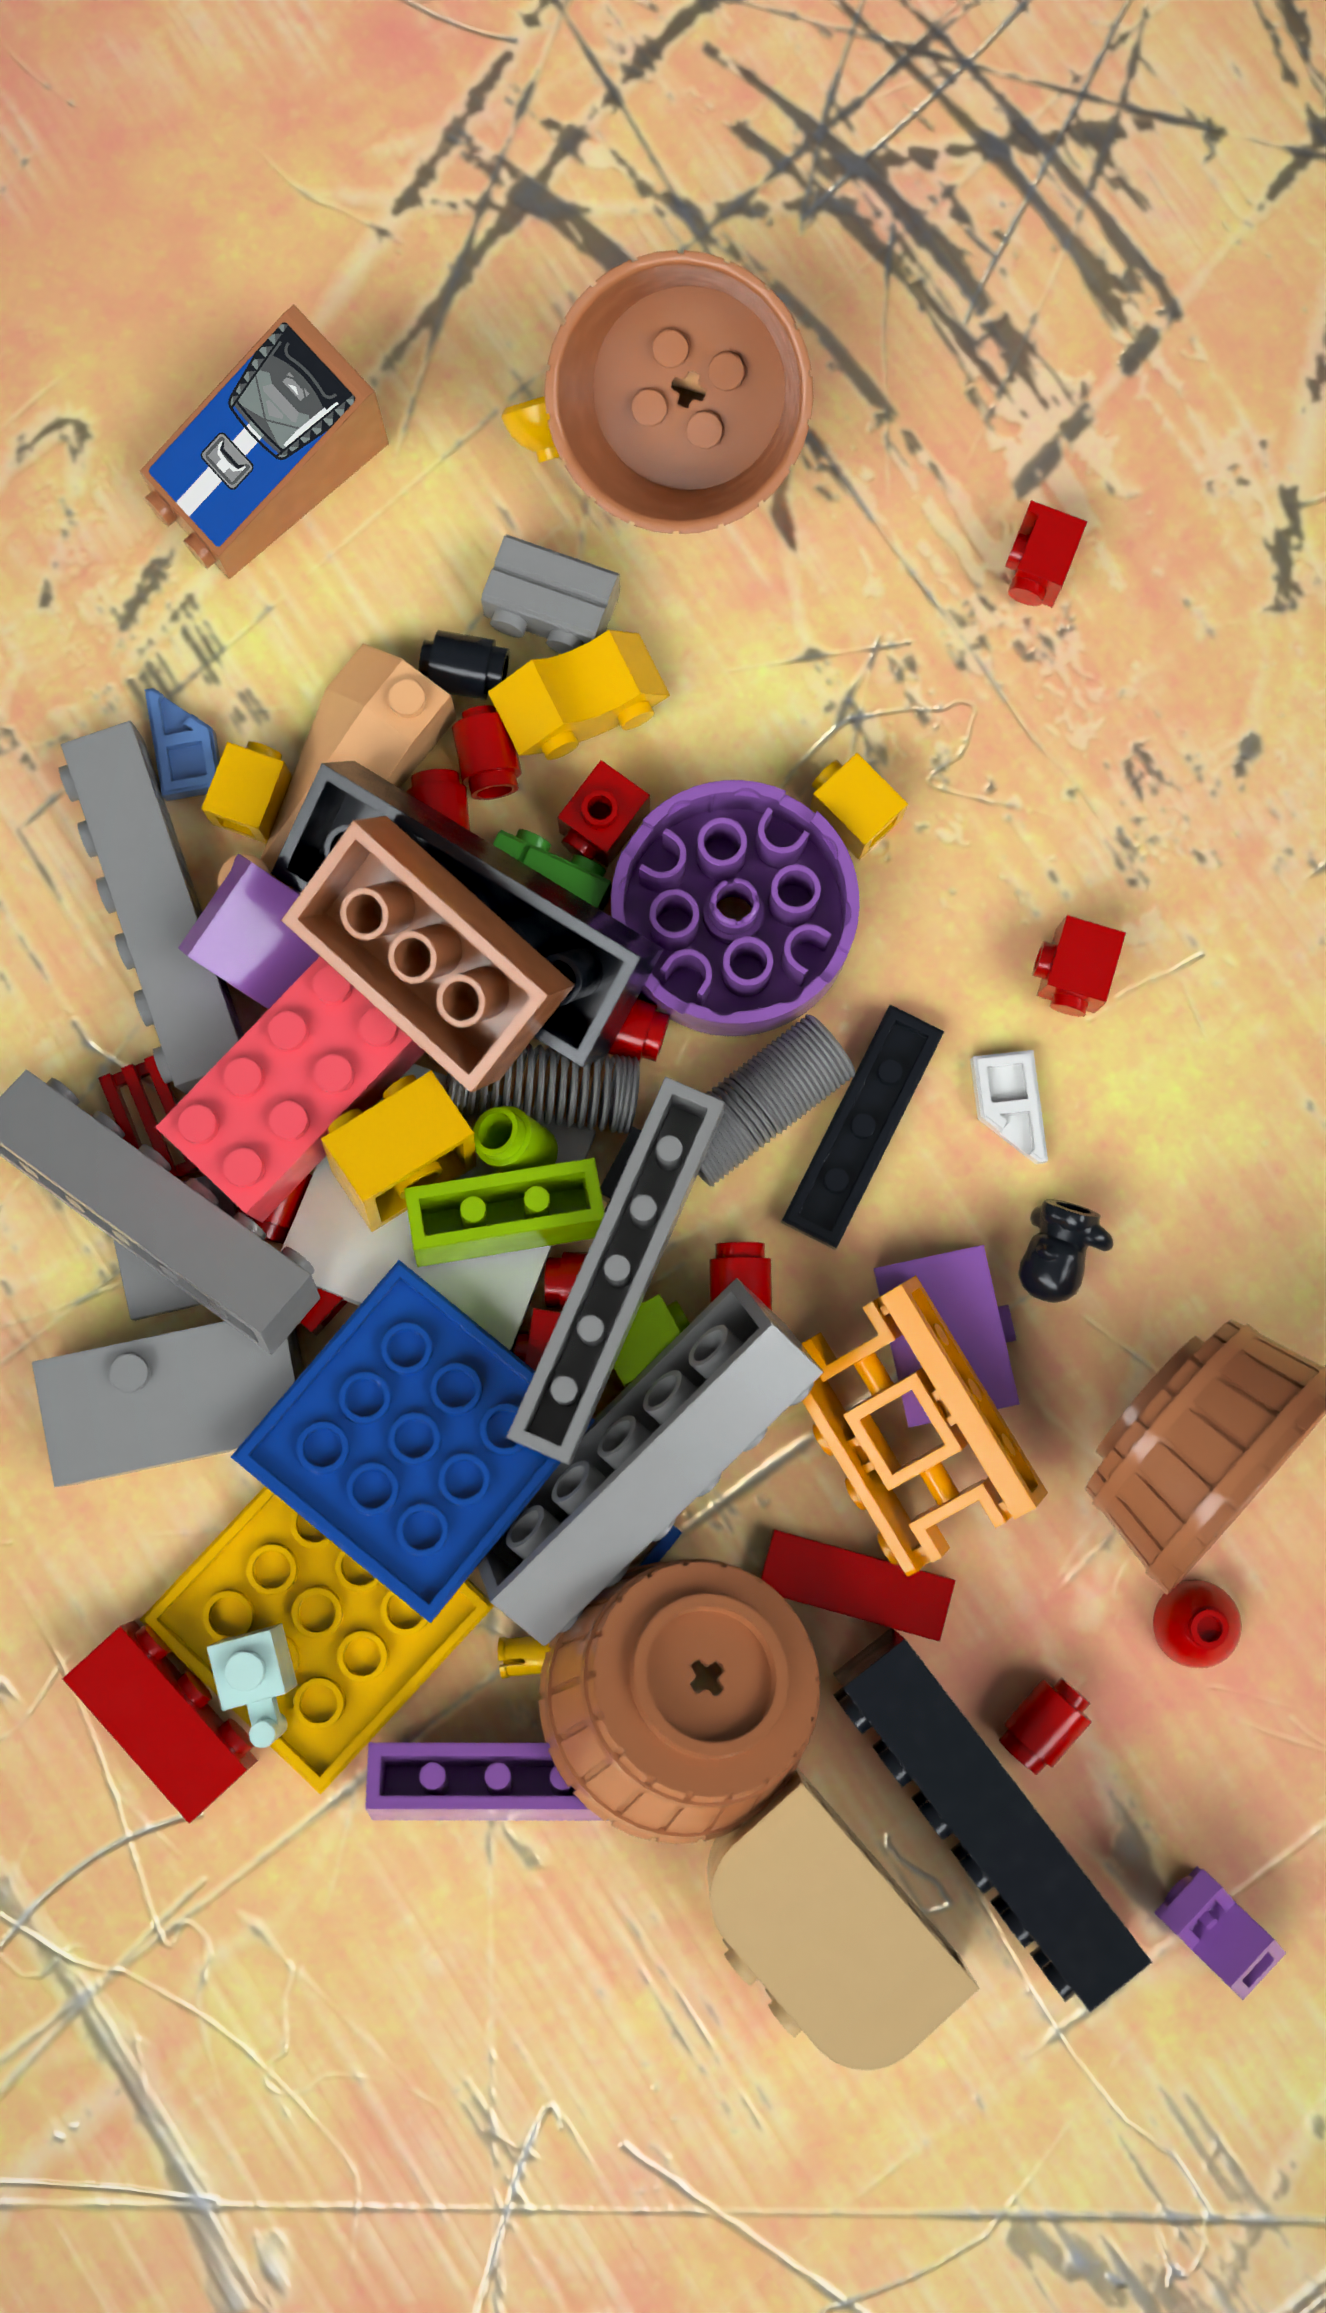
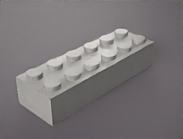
M738 1278L594 1418L595 1422L584 1434L571 1466L561 1463L479 1563L478 1569L490 1602L544 1647L559 1632L569 1630L581 1616L584 1608L605 1587H611L620 1581L627 1572L630 1562L651 1542L662 1539L674 1525L676 1517L696 1497L704 1496L710 1492L718 1483L722 1472L742 1452L749 1451L757 1446L764 1438L768 1427L789 1406L801 1402L810 1393L814 1381L823 1373L822 1369L788 1326Z

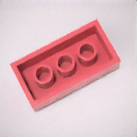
M319 956L155 1128L245 1214L263 1223L326 1157L321 1138L329 1134L328 1127L330 1124L350 1110L359 1108L362 1112H365L373 1107L383 1097L382 1095L385 1090L398 1081L425 1051Z

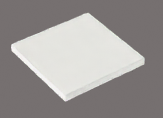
M413 1064L401 1078L415 1075L418 1079L431 1070ZM432 1070L445 1089L447 1076ZM481 1089L476 1091L474 1113L471 1116L467 1113L469 1091L465 1110L462 1113L472 1131L480 1117L478 1109ZM490 1091L487 1092V1102L485 1111L490 1109L492 1093ZM498 1095L497 1107H501V1095ZM382 1097L376 1104L384 1100V1098ZM509 1099V1106H512V1099ZM520 1103V1110L523 1111L524 1104ZM531 1107V1111H530V1117H531V1118H533V1110H534V1107ZM542 1111L538 1123L552 1132L558 1145V1155L555 1164L586 1159L595 1138L596 1130H589L586 1126L579 1129L575 1122L568 1128L564 1118L562 1124L557 1127L555 1115L553 1114L551 1122L546 1125L544 1123V1111ZM475 1148L477 1166L456 1180L500 1172L485 1163L478 1156ZM326 1156L315 1168L281 1251L286 1246L290 1247L313 1266L315 1272L312 1274L317 1289L319 1288L343 1297V1300L358 1306L361 1305L396 1262L400 1260L512 1352L553 1245L417 1267L408 1211L403 1212L371 1232L331 1172Z

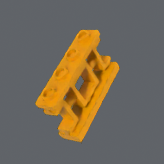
M916 1275L862 1307L878 1335L836 1358L821 1332L801 1343L823 1371L814 1381L810 1393L801 1401L815 1422L812 1427L814 1436L827 1455L835 1456L846 1474L845 1486L852 1501L859 1509L867 1510L879 1530L877 1534L878 1542L883 1553L892 1564H899L908 1577L918 1572L924 1565L942 1558L950 1549V1546L936 1525L940 1521L979 1500L992 1524L997 1528L1006 1523L1010 1518L1013 1517L1015 1520L1037 1508L1048 1494ZM903 1335L922 1367L894 1383L875 1351ZM854 1365L872 1396L846 1412L827 1380ZM912 1390L944 1443L901 1466L870 1413ZM969 1444L988 1476L959 1492L942 1461L962 1451ZM920 1474L937 1505L917 1515L911 1521L893 1489Z

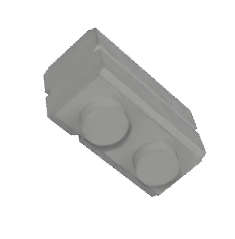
M506 534L482 593L481 602L484 616L490 618L491 626L501 633L520 638L527 631L547 638L546 644L554 651L561 654L566 653L606 632L608 622L612 617L619 598L620 574Z

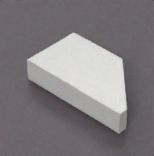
M1034 1050L973 1056L970 1059L978 1120L1034 1164L1046 1163L1048 1156Z

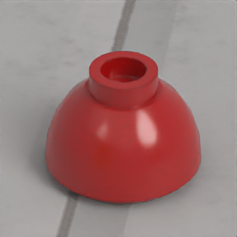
M1187 1580L1178 1583L1168 1595L1165 1593L1162 1595L1154 1611L1153 1630L1158 1645L1171 1660L1189 1668H1209L1220 1664L1234 1652L1241 1637L1242 1622L1237 1605L1223 1589L1211 1582Z

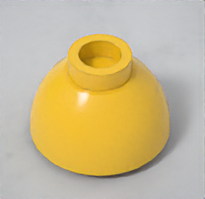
M545 396L504 409L501 418L506 429L521 446L533 452L536 451L539 463L560 457L553 443L547 421L550 419L549 413L546 414Z

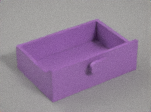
M239 853L234 860L230 873L178 947L186 956L267 1009L320 956L281 921L301 892L295 888L290 889Z
M984 1245L874 1268L879 1296L884 1295L916 1275L996 1408L1020 1405L1006 1345L1008 1342L1016 1341L1009 1305L997 1306ZM903 1335L890 1343L898 1381L922 1367ZM912 1390L902 1395L908 1428L932 1423Z

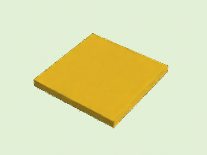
M264 1486L139 1620L143 1624H148L170 1650L216 1695H218L207 1647L222 1639L282 1623L298 1685L286 1694L276 1696L280 1713L287 1720V1729L283 1735L269 1746L321 1795L490 1612L494 1605L490 1602L489 1597L467 1578L432 1623H429ZM247 1705L232 1708L246 1724L252 1727Z

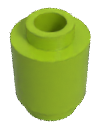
M503 1106L491 1108L485 1111L475 1123L473 1132L477 1154L485 1163L500 1173L552 1165L557 1160L558 1145L552 1132L516 1107Z

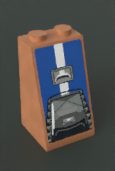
M292 305L140 470L150 490V493L144 499L166 526L169 527L176 521L189 536L183 540L184 544L206 569L215 563L228 579H231L389 444L376 393L295 305Z

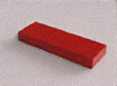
M777 1529L772 1531L760 1576L761 1580L775 1589L783 1598L939 1642L956 1581L923 1570H919L908 1577L899 1564L894 1565L884 1559Z

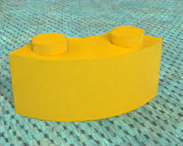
M607 630L590 642L566 653L549 658L531 659L488 691L519 756L544 753L547 760L561 758L576 749L580 742L607 732L619 725L623 730H630L644 724L654 716L652 707L670 696L640 634L616 630Z

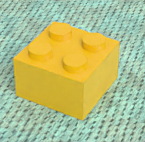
M432 1070L418 1079L415 1075H408L399 1079L385 1090L382 1095L384 1100L365 1112L357 1108L344 1113L328 1127L329 1134L321 1138L331 1172L371 1232L407 1211L404 1188L456 1180L477 1166L474 1132Z

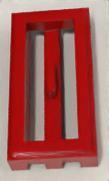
M154 1055L144 1058L145 1062L140 1064H130L121 1068V1072L113 1075L108 1073L99 1077V1082L114 1119L125 1133L123 1138L136 1149L142 1146L120 1087L128 1085L153 1149L162 1155L172 1167L169 1172L180 1179L199 1171L183 1153L185 1162L175 1165L163 1134L155 1128L158 1121L141 1079L149 1075L151 1076L166 1115L178 1102L170 1082L165 1083L163 1081Z

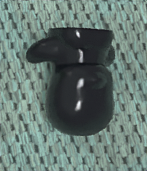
M1054 1199L1044 1200L1042 1206L1036 1207L1032 1211L1030 1221L1032 1225L1039 1227L1040 1232L1032 1237L1027 1251L1020 1262L1018 1272L1022 1286L1031 1296L1046 1302L1058 1303L1069 1300L1077 1294L1083 1281L1088 1246L1102 1251H1109L1113 1248L1114 1243L1111 1235L1100 1225L1101 1215L1076 1204Z

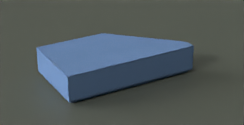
M144 689L163 798L166 801L207 794L220 761L216 733L212 727L193 714L190 715L156 689Z

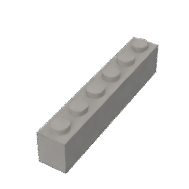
M127 721L62 743L61 747L67 765L59 767V774L72 802L80 801L86 820L77 823L78 831L88 855L91 858L98 855L104 877L96 879L97 888L109 914L117 912L123 933L115 935L116 945L127 970L136 969L142 989L134 992L135 1002L144 1024L147 1027L154 1024L161 1044L160 1047L153 1049L158 1071L165 1083L173 1081L176 1088L187 1094L236 1044L244 1033L226 981L186 956L178 948L202 914V909L162 796L144 738L133 723Z
M26 1069L0 1096V1156L268 1354L272 1355L321 1298L312 1274L315 1272L313 1266L292 1248L286 1246L279 1252L264 1241L266 1238L265 1232L245 1214L237 1212L231 1217L218 1208L216 1205L219 1201L216 1196L196 1179L189 1178L186 1183L179 1180L169 1172L172 1167L168 1161L152 1147L143 1144L139 1149H136L123 1139L125 1136L124 1131L106 1114L96 1111L91 1116L77 1106L80 1103L78 1098L60 1081L51 1078L45 1083Z
M665 1077L509 1430L507 1438L511 1441L571 1466L722 1120L725 1107L724 1101Z

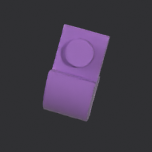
M1198 1866L1188 1876L1174 1885L1167 1894L1165 1901L1154 1912L1242 2000L1249 1995L1286 1954L1276 1940L1249 1916L1216 1880Z

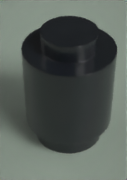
M438 630L434 641L424 640L422 644L419 671L448 694L486 700L489 695L488 691L507 678L509 648L496 646V641L493 639Z

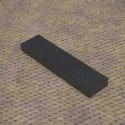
M889 1005L781 1221L782 1224L834 1250L837 1249L945 1031Z

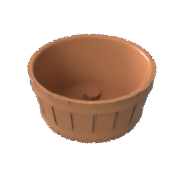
M678 250L654 252L639 256L637 261L634 262L630 259L609 270L595 281L597 284L594 287L590 285L581 294L565 316L566 322L564 325H560L552 343L547 365H550L549 371H546L544 394L546 414L549 413L550 419L547 421L553 443L560 459L564 458L566 462L565 468L589 498L591 496L594 497L597 505L626 523L631 521L635 523L634 526L669 534H673L674 531H679V534L700 533L716 529L722 523L725 526L759 507L760 501L763 500L765 502L791 472L790 466L792 464L795 465L803 449L809 430L808 421L811 419L813 406V376H811L810 372L812 369L807 347L800 330L795 325L794 318L771 288L769 290L765 283L753 273L731 261L728 263L724 261V258L687 250H684V253H678ZM689 371H694L700 375L698 385L706 390L703 401L693 399L689 407H683L678 404L679 393L671 389L672 382L675 377L685 379Z
M1231 1319L1221 1326L1206 1342L1202 1341L1198 1336H1194L1181 1347L1143 1388L1103 1438L1096 1453L1104 1460L1090 1478L1085 1490L1093 1499L1092 1504L1107 1517L1147 1569L1145 1573L1160 1586L1166 1595L1196 1565L1326 1415V1365L1323 1367L1261 1335L1249 1324L1242 1325Z
M706 1559L655 1562L627 1570L620 1581L611 1587H605L584 1608L581 1616L569 1630L559 1632L551 1640L548 1646L551 1649L549 1652H546L541 1669L539 1694H542V1699L539 1700L540 1722L545 1742H549L551 1747L548 1749L568 1787L572 1786L575 1790L573 1793L602 1820L606 1821L608 1819L612 1822V1826L629 1835L649 1841L651 1838H655L656 1842L697 1843L702 1838L703 1841L718 1838L740 1828L743 1822L748 1821L766 1808L785 1788L797 1769L801 1756L815 1728L820 1705L818 1662L804 1625L792 1607L775 1589L759 1577L739 1567ZM698 1659L706 1667L716 1662L723 1670V1673L717 1679L722 1688L718 1695L714 1696L708 1689L697 1694L692 1689L690 1683L694 1680L696 1674L691 1665Z

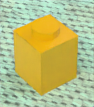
M249 741L246 748L230 742L226 743L201 808L212 825L267 843L292 778L286 763L281 760V753L269 746Z
M858 753L853 755L844 765L838 760L830 763L811 785L816 791L813 793L809 809L815 813L818 811L828 820L839 834L845 846L858 860L902 820L908 803Z

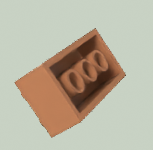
M387 816L353 820L281 920L470 1093L497 1082L504 1076L575 986Z

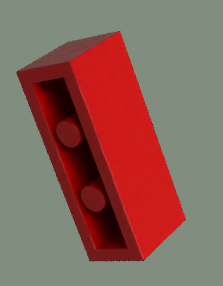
M134 1620L119 1626L64 1676L62 1680L190 1824L258 1761L250 1752L254 1745L250 1742L247 1732L236 1721L229 1718L224 1722L208 1703L212 1700V1695L197 1676L190 1671H186L182 1675L166 1657L171 1650L148 1624L140 1627Z

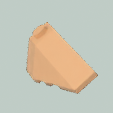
M362 644L324 692L262 853L261 860L273 869L322 763L356 761L393 785L401 788L457 719L451 695L404 659ZM283 882L284 884H286V885H287L288 887H290L291 889L293 888V887H291L290 885H288L287 883Z

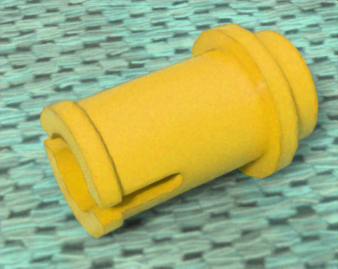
M532 1636L500 1637L498 1639V1661H503V1665L499 1666L501 1678L541 1674L545 1654L551 1649L548 1647L550 1642L544 1647Z

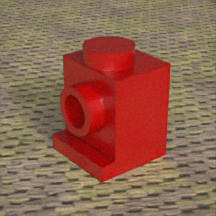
M1031 500L1005 567L1016 571L1008 590L1010 597L1028 606H1040L1043 604L1052 608L1062 589L1088 521Z

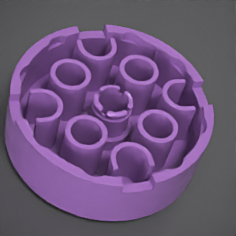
M723 780L694 786L672 796L652 810L643 819V823L631 837L624 851L621 852L614 872L611 890V916L664 948L640 994L649 1003L656 1004L659 1012L670 1015V1019L695 1031L719 1036H747L771 1031L792 1022L811 1009L827 993L844 965L855 937L860 908L859 887L852 859L839 834L828 820L818 811L815 813L803 803L786 795V791L783 789L746 780ZM728 897L741 898L750 905L751 912L743 917L742 920L736 921V919L725 917L717 908V903Z

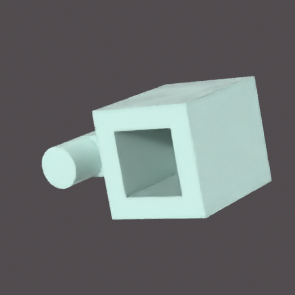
M282 1623L222 1639L207 1647L222 1711L247 1705L252 1726L249 1731V1739L258 1748L268 1747L285 1733L287 1720L280 1713L276 1696L286 1694L298 1685Z

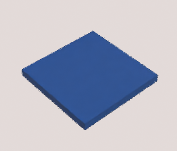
M400 1260L396 1262L231 1456L234 1461L429 1623H432L561 1464L557 1460L507 1438L535 1374V1370ZM591 1418V1421L587 1427L586 1432L595 1422L593 1418Z

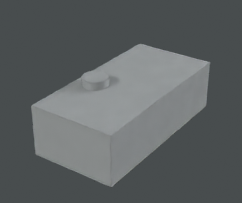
M222 1321L33 1361L32 1366L54 1487L72 1486L236 1451L304 1371L296 1327L272 1355L268 1354L228 1323Z

